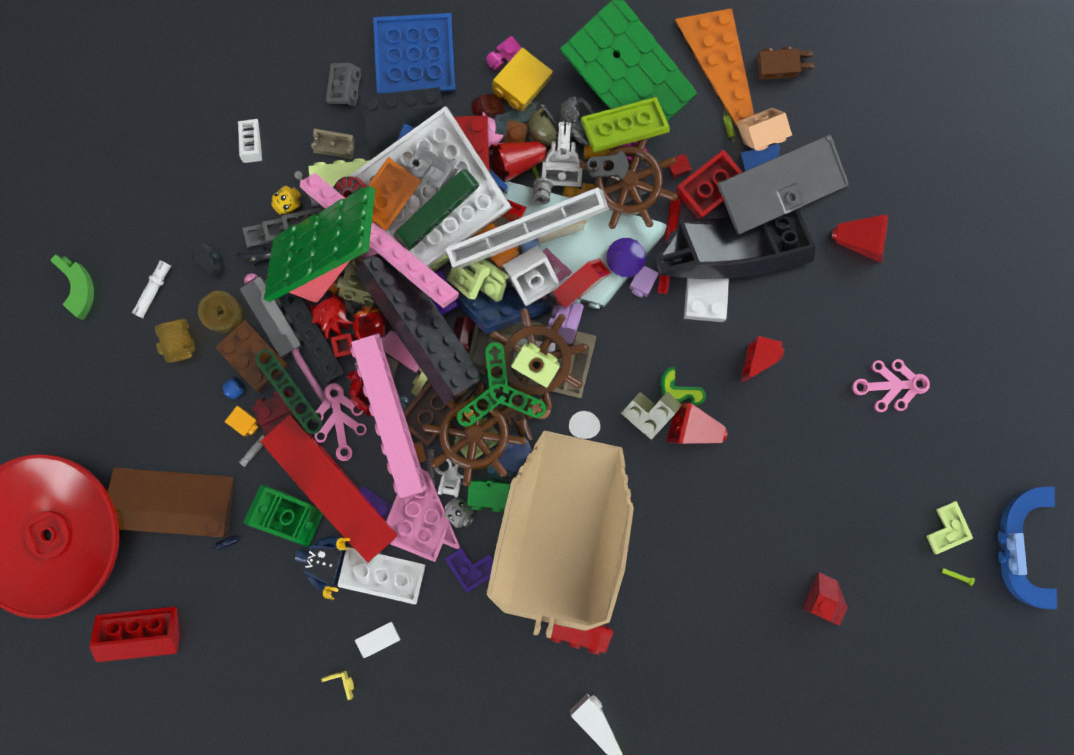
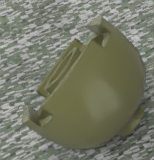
M539 108L528 121V130L530 132L528 137L532 142L539 141L545 147L550 148L552 141H556L557 145L559 128L548 114L544 115L542 113L544 109Z

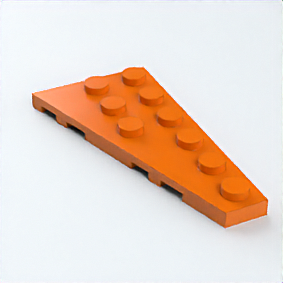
M732 8L675 19L674 23L679 27L684 40L689 44L694 57L707 79L713 85L714 91L723 102L724 108L728 115H730L734 125L738 126L737 121L754 115Z

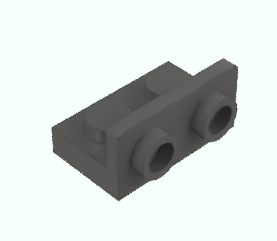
M332 63L330 65L326 102L329 104L356 106L361 69L351 63Z

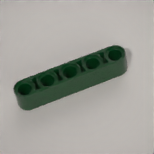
M467 169L461 170L395 231L394 237L408 251L413 249L473 194L480 184Z
M268 349L259 351L256 355L258 366L303 428L310 434L318 433L322 428V421L274 353ZM262 353L270 354V363L263 364L260 362V355ZM275 369L283 372V378L279 381L274 380L271 376L272 371ZM286 386H292L295 389V394L292 397L284 395L283 390ZM299 402L305 403L307 406L306 412L298 413L295 409L296 404ZM310 419H316L319 422V426L317 429L311 430L308 428L307 422Z

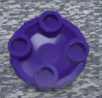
M620 238L614 241L609 246L606 254V263L615 274L622 277L630 278L638 274L646 262V252L643 246L632 238Z

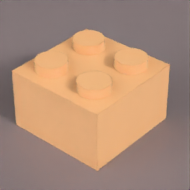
M775 108L767 109L737 121L743 144L757 151L768 148V145L771 143L784 142L787 140V137L792 136L786 113Z

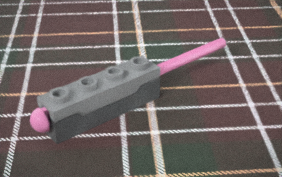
M253 273L246 275L244 278L245 286L240 288V291L277 353L283 359L290 354L293 355L319 400L323 403L325 400L324 391L300 353V348L304 347L302 344L303 340L299 333L294 331L291 326L293 323L288 314H284L281 307L283 305L279 298L271 302L263 300L267 279L264 281L263 278Z

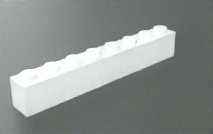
M595 188L446 248L452 268L461 269L609 210L603 191L600 188Z

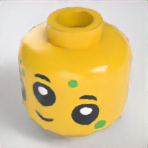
M283 186L272 195L271 205L280 215L291 214L301 206V194L295 187Z

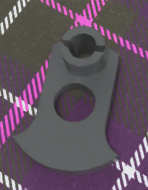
M620 150L616 155L590 157L587 161V168L592 178L617 176L623 180L628 173L629 164L626 155ZM605 162H613L614 168L611 171H605L603 169ZM594 164H596L597 166H596V167L594 168V170H593V168H591V166L594 165Z

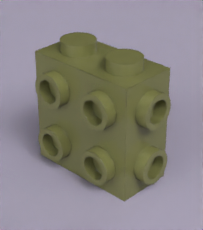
M356 257L350 260L343 269L344 277L339 276L336 288H340L338 297L377 308L376 302L355 273L365 258Z

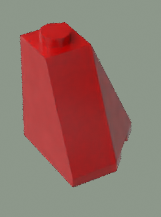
M818 572L802 609L840 626L848 607L838 581Z

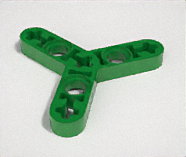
M489 343L485 348L489 388L457 412V421L462 426H470L500 403L531 417H542L546 412L544 402L508 386L504 349L499 343ZM492 346L500 349V353H497L496 356L497 360L501 359L502 363H489V360L494 361L493 355L489 354ZM494 366H499L502 369V375L498 378H494L491 375V369ZM503 387L502 391L507 394L511 390L512 393L509 395L508 403L504 402L506 400L504 396L500 395L496 398V393L493 392L494 389ZM515 395H521L523 397L522 405L514 406L512 398ZM480 399L488 401V408L481 411L477 408V402ZM527 399H531L529 403L532 405L540 403L541 412L533 414L534 410L527 407L526 411L523 410L527 405ZM473 405L479 415L476 417L475 413H473L469 417V422L466 420L461 421L462 413L468 414L472 410L469 407Z

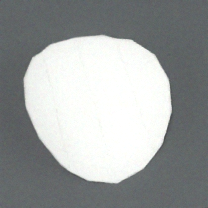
M577 412L570 419L569 430L577 438H592L600 431V422L591 412Z

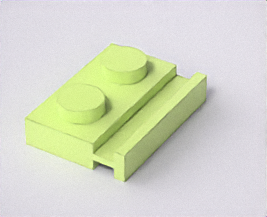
M486 259L478 261L490 269V274L484 278L479 290L496 302L502 300L507 284L505 281L509 275ZM472 267L471 272L475 275L476 270Z

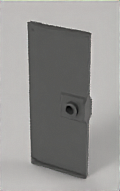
M830 134L717 183L737 234L746 232L849 185Z

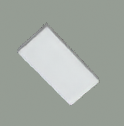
M391 621L356 639L355 642L363 658H366L401 639Z

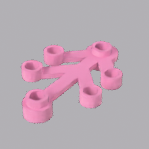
M897 359L891 363V368L895 372L900 371L908 379V381H901L885 367L882 361L877 360L872 363L871 369L875 373H880L889 382L868 383L865 379H858L853 382L852 390L856 395H864L868 391L889 390L882 400L874 404L877 412H884L887 410L888 404L901 389H909L902 399H898L894 403V408L897 411H903L916 394L925 393L929 389V379L923 374L915 375L904 365L902 360ZM896 362L901 364L900 369L895 367ZM876 363H879L881 365L880 370H877L875 368ZM917 381L922 382L921 388L916 386ZM857 384L863 386L862 391L857 390ZM899 401L903 402L904 407L902 409L898 407ZM880 402L884 404L883 410L878 408Z
M333 383L325 388V400L316 410V413L321 414L322 421L323 414L332 404L333 413L318 432L324 433L325 438L319 440L317 438L318 433H316L315 439L318 442H324L328 432L335 424L339 444L336 456L341 461H347L352 456V449L346 443L343 422L354 429L357 435H364L367 428L363 423L356 422L341 411L340 403L351 409L352 414L355 416L363 413V410L360 413H355L353 411L355 405L344 396L343 388ZM337 390L338 395L332 397L330 391ZM358 426L364 427L363 433L357 432ZM342 449H347L348 454L346 456L340 454Z

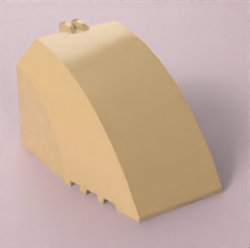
M543 431L534 445L532 453H529L525 464L520 467L518 475L511 482L497 541L487 596L504 613L536 620L534 635L540 633L541 621L549 623L546 630L547 638H551L554 624L586 631L610 622L625 572L634 510L633 503L630 500L631 492L627 485L628 476L625 474L626 465L622 447Z

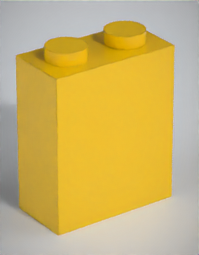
M522 47L495 77L491 89L498 97H503L507 100L512 108L523 112L551 80L553 71Z

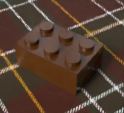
M246 320L215 347L254 390L259 393L271 384L256 362V355L259 351L263 349L271 350L285 370L289 367L288 363L279 356L272 346ZM262 353L260 355V362L263 364L270 363V354ZM279 369L273 370L271 373L272 378L275 380L282 371Z

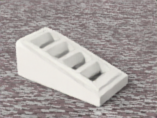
M258 119L238 121L239 156L242 162L261 161L262 151ZM254 128V130L244 131V129Z

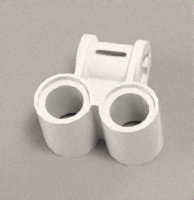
M447 459L446 461L449 463L447 471L442 472L438 467L434 468L438 474L442 475L438 495L443 493L454 495L455 498H458L463 476L458 472L459 466L455 464L453 467L452 461Z

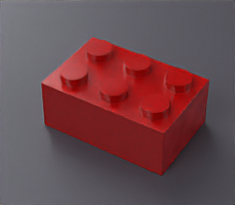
M722 150L679 184L675 192L696 218L701 220L724 203L717 183L743 172L725 150Z

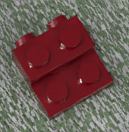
M283 390V393H284L285 396H287V397H292V396H293L292 393H291V391H289V390H287V391ZM277 391L273 393V398L268 400L266 397L259 399L255 402L256 406L252 407L266 435L290 414L298 421ZM296 404V406H295L296 411H297L298 413H301L300 410H299V408H298V406H297V404Z

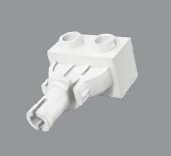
M560 122L558 125L557 149H555L556 141H552L551 149L548 151L545 160L542 161L541 178L549 179L553 185L581 187L582 168H580L579 164L582 160H579L578 153L575 151V142L571 143V150H569L572 124L566 122L564 132V122Z

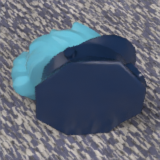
M528 440L525 445L508 443L505 453L499 459L507 471V476L505 477H513L518 474L520 467L525 464L529 453H532ZM492 465L487 467L491 478L498 480L502 478Z

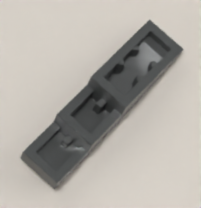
M321 208L283 215L278 219L242 228L247 249L273 243V238L292 225L297 226L311 215L319 214Z

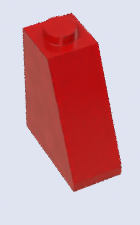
M600 258L589 261L553 292L556 296L555 300L560 306L567 308L607 278L611 272Z

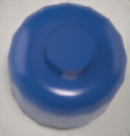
M231 377L222 386L223 394L227 398L237 399L245 392L244 384L236 377Z

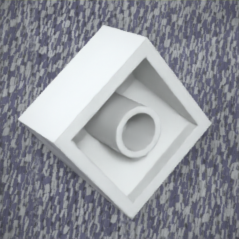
M538 245L503 265L525 306L561 286L546 255Z

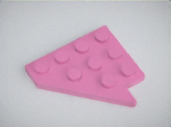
M422 470L427 489L400 498L399 494H397L386 522L398 534V537L390 543L391 545L435 562L443 543L459 549L460 546L449 520L445 517V510L431 477L427 471Z

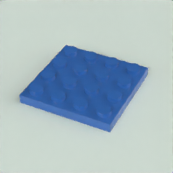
M451 13L373 17L377 94L440 87L441 92H456Z

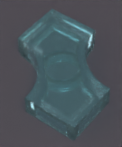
M531 101L523 112L513 108L506 114H497L495 117V134L503 135V137L506 136L508 120L528 123L530 117L537 110V102Z

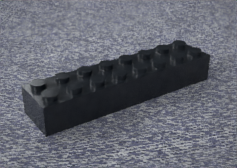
M380 254L363 260L355 271L356 275L444 404L446 405L476 388L484 379V376L430 297Z

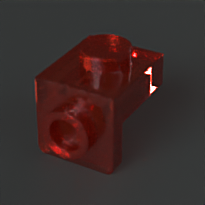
M496 94L479 95L471 102L472 112L475 116H483V112L487 116L502 115L505 112L502 99Z

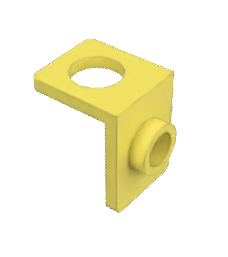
M347 671L328 675L321 679L324 682L342 677L347 699L351 700L353 698L352 690L354 689L352 678H348Z

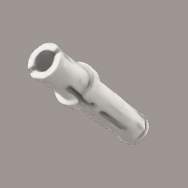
M161 260L159 261L154 273L148 278L150 280L133 309V314L144 318L158 289L164 284L163 280L171 268L169 264Z

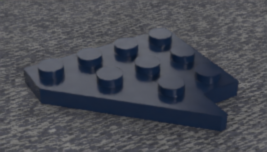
M507 286L505 287L502 300L498 302L481 290H479L475 299H469L461 291H457L459 294L456 301L459 307L485 334L522 322L520 311L524 308L528 310L530 318L548 313L552 308V305L544 297L525 306L516 289Z

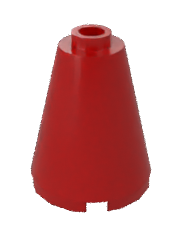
M539 141L491 144L489 151L493 150V155L490 156L492 169L498 177H501L504 183L544 161L547 155L546 147Z

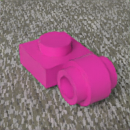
M510 36L496 47L499 53L493 51L485 58L487 65L495 71L499 70L504 65L503 60L509 63L519 52L521 46Z

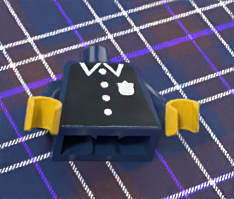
M329 536L317 540L315 544L310 546L309 552L298 549L295 561L305 563L303 573L307 574V579L327 599L334 600L331 592H338L337 588L330 586L336 585L345 550L350 549L345 546V542L350 541V538Z

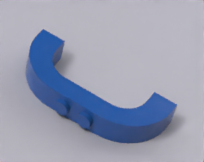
M1055 487L1028 488L1016 494L1007 503L1002 513L1000 531L998 532V541L1001 543L998 560L1001 563L1003 580L1014 597L1033 607L1057 609L1056 588L1036 587L1028 581L1025 575L1012 574L1009 568L1011 555L1010 550L1007 548L1008 533H1023L1024 519L1031 510L1038 507H1055Z

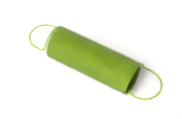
M724 111L723 120L728 137H733L735 132L731 117L728 113L725 117Z

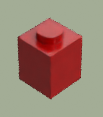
M349 333L331 337L336 358L352 356L351 342L355 341L353 334Z

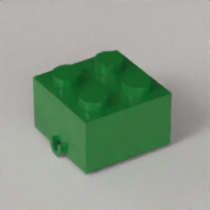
M493 478L489 480L471 479V484L468 488L467 506H472V510H484L485 507H491L492 511L504 512L511 482L498 481Z

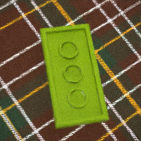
M657 97L581 117V123L593 153L670 132V127Z

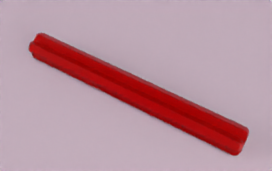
M680 198L670 201L665 241L678 226L682 201ZM660 274L658 293H668L671 276Z

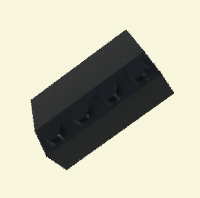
M440 87L361 96L370 160L397 142L404 124L416 128L443 108Z

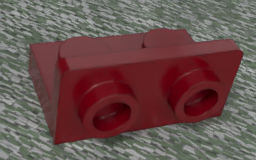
M457 317L454 334L469 354L476 323L470 317Z

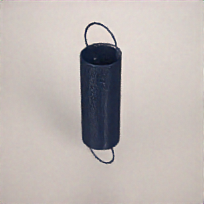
M233 535L215 543L218 550L237 543L238 538L236 535Z

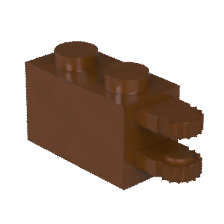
M784 47L781 50H774L773 48L763 49L757 56L759 80L795 78L799 76L801 71L814 69V63L812 62L800 63V59L813 57V51H799V49H793V47Z

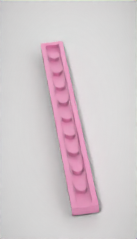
M316 173L300 181V188L325 209L341 198L346 199ZM372 221L369 244L372 249L442 308L458 298L459 293Z

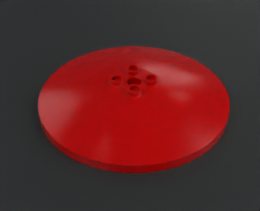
M28 455L8 461L0 466V608L18 616L37 619L56 617L76 610L90 601L104 586L117 558L119 524L111 498L104 486L91 472L72 460L54 455ZM47 529L52 533L50 540H47L44 535Z

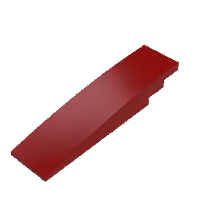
M288 415L260 441L343 537L350 538L348 542L367 563L398 537V534L328 452L299 424L293 415Z

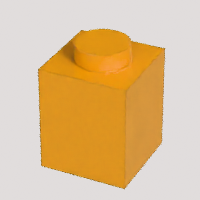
M236 406L225 421L245 437L252 436L259 428L257 425L259 423L258 420L239 406Z

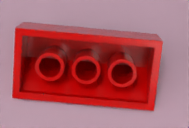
M166 607L96 615L89 645L95 661L103 662L177 654L179 644L177 608Z

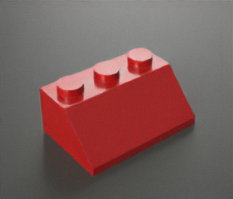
M761 336L751 341L740 381H747L781 360L784 354L782 342Z
M554 624L549 640L561 643L564 640L570 642L569 646L577 649H581V646L589 648L588 652L600 655V652L606 653L613 630L604 625L584 631Z

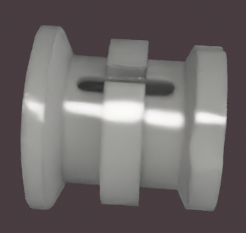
M538 178L533 182L534 195L532 200L539 205H545L550 202L553 183L549 179Z

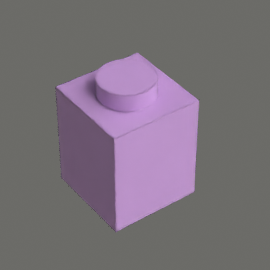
M644 266L635 275L629 287L632 289V293L638 297H643V295L647 297L659 273Z

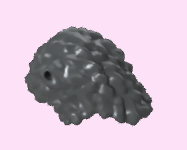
M569 97L560 106L558 124L564 122L565 132L566 122L571 123L570 139L574 138L575 141H579L583 145H590L581 123V117L595 113L591 110V105L582 97Z

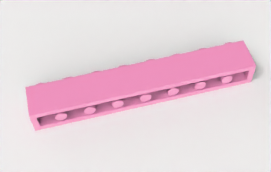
M376 334L351 342V353L357 360V372L364 382L363 391L370 401L369 411L376 420L375 430L377 435L381 436V449L383 454L387 456L389 462L387 463V468L395 481L393 482L396 494H399L400 498L423 492L427 489L380 335Z

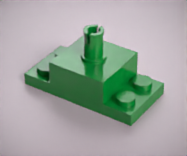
M260 485L243 523L309 547L324 514L317 506L307 503L298 497L269 486Z

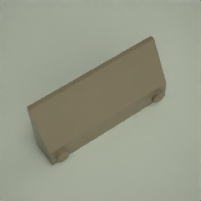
M531 320L532 325H544L548 327V324ZM523 322L496 330V332L509 339L513 333L524 327ZM475 324L469 356L480 372L486 375L485 348L489 343L499 342L492 339L490 333L485 334ZM576 331L573 343H567L569 347L579 344H587L588 346L587 351L571 355L569 374L582 381V387L576 388L564 381L553 392L582 398L595 346V335ZM534 334L536 341L543 342L544 338L546 337L544 335ZM557 343L555 344V351L560 350ZM492 346V350H489V354H492L494 361L489 360L490 364L502 363L501 359L497 360L496 355L500 353V349H496L495 346ZM513 350L510 355V362L514 360ZM563 357L557 358V362L560 364V369L562 367ZM515 369L513 370L515 375L520 379L523 374ZM502 373L494 374L492 376L498 378L502 375ZM531 378L527 382L528 384L539 385L538 382Z

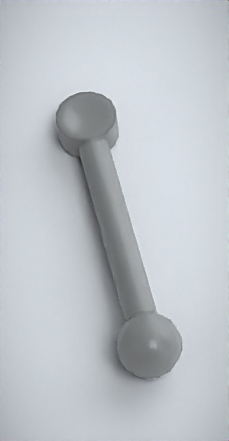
M297 171L294 176L297 180L302 181L303 174ZM308 195L311 200V206L317 207L319 203Z

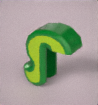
M675 367L668 368L662 374L660 379L662 396L668 392L680 403L689 399V403L694 406H699L705 401L706 393L702 387L674 386Z

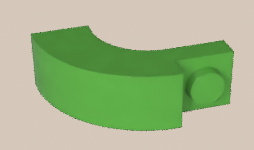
M55 254L50 261L65 273L71 285L70 294L62 305L75 317L84 320L91 309L94 298V287L91 277L81 264L77 262L73 264L66 256L60 257Z

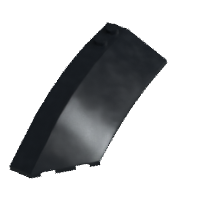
M799 209L781 215L741 234H737L730 217L701 220L681 218L675 231H672L665 241V246L655 256V261L660 274L664 276L691 279L740 278L775 272L814 262L816 246Z

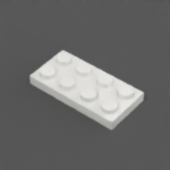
M347 547L350 549L345 552L337 587L417 604L426 564L378 554L367 563L354 548Z

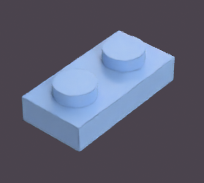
M1008 533L1007 548L1010 550L1011 555L1009 568L1012 574L1027 575L1023 533Z

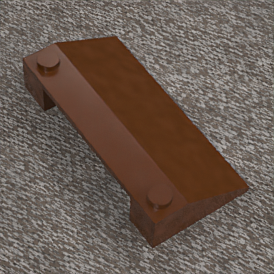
M125 468L113 469L108 494L117 514L119 529L211 537H228L234 477Z

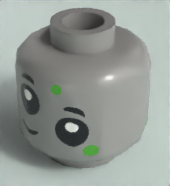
M453 498L444 508L445 517L456 528L468 527L474 520L472 517L474 510H472V506H467V502L463 498Z

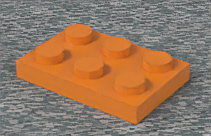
M390 157L385 160L368 185L375 188L372 221L386 231L422 182V180L412 175L411 172Z

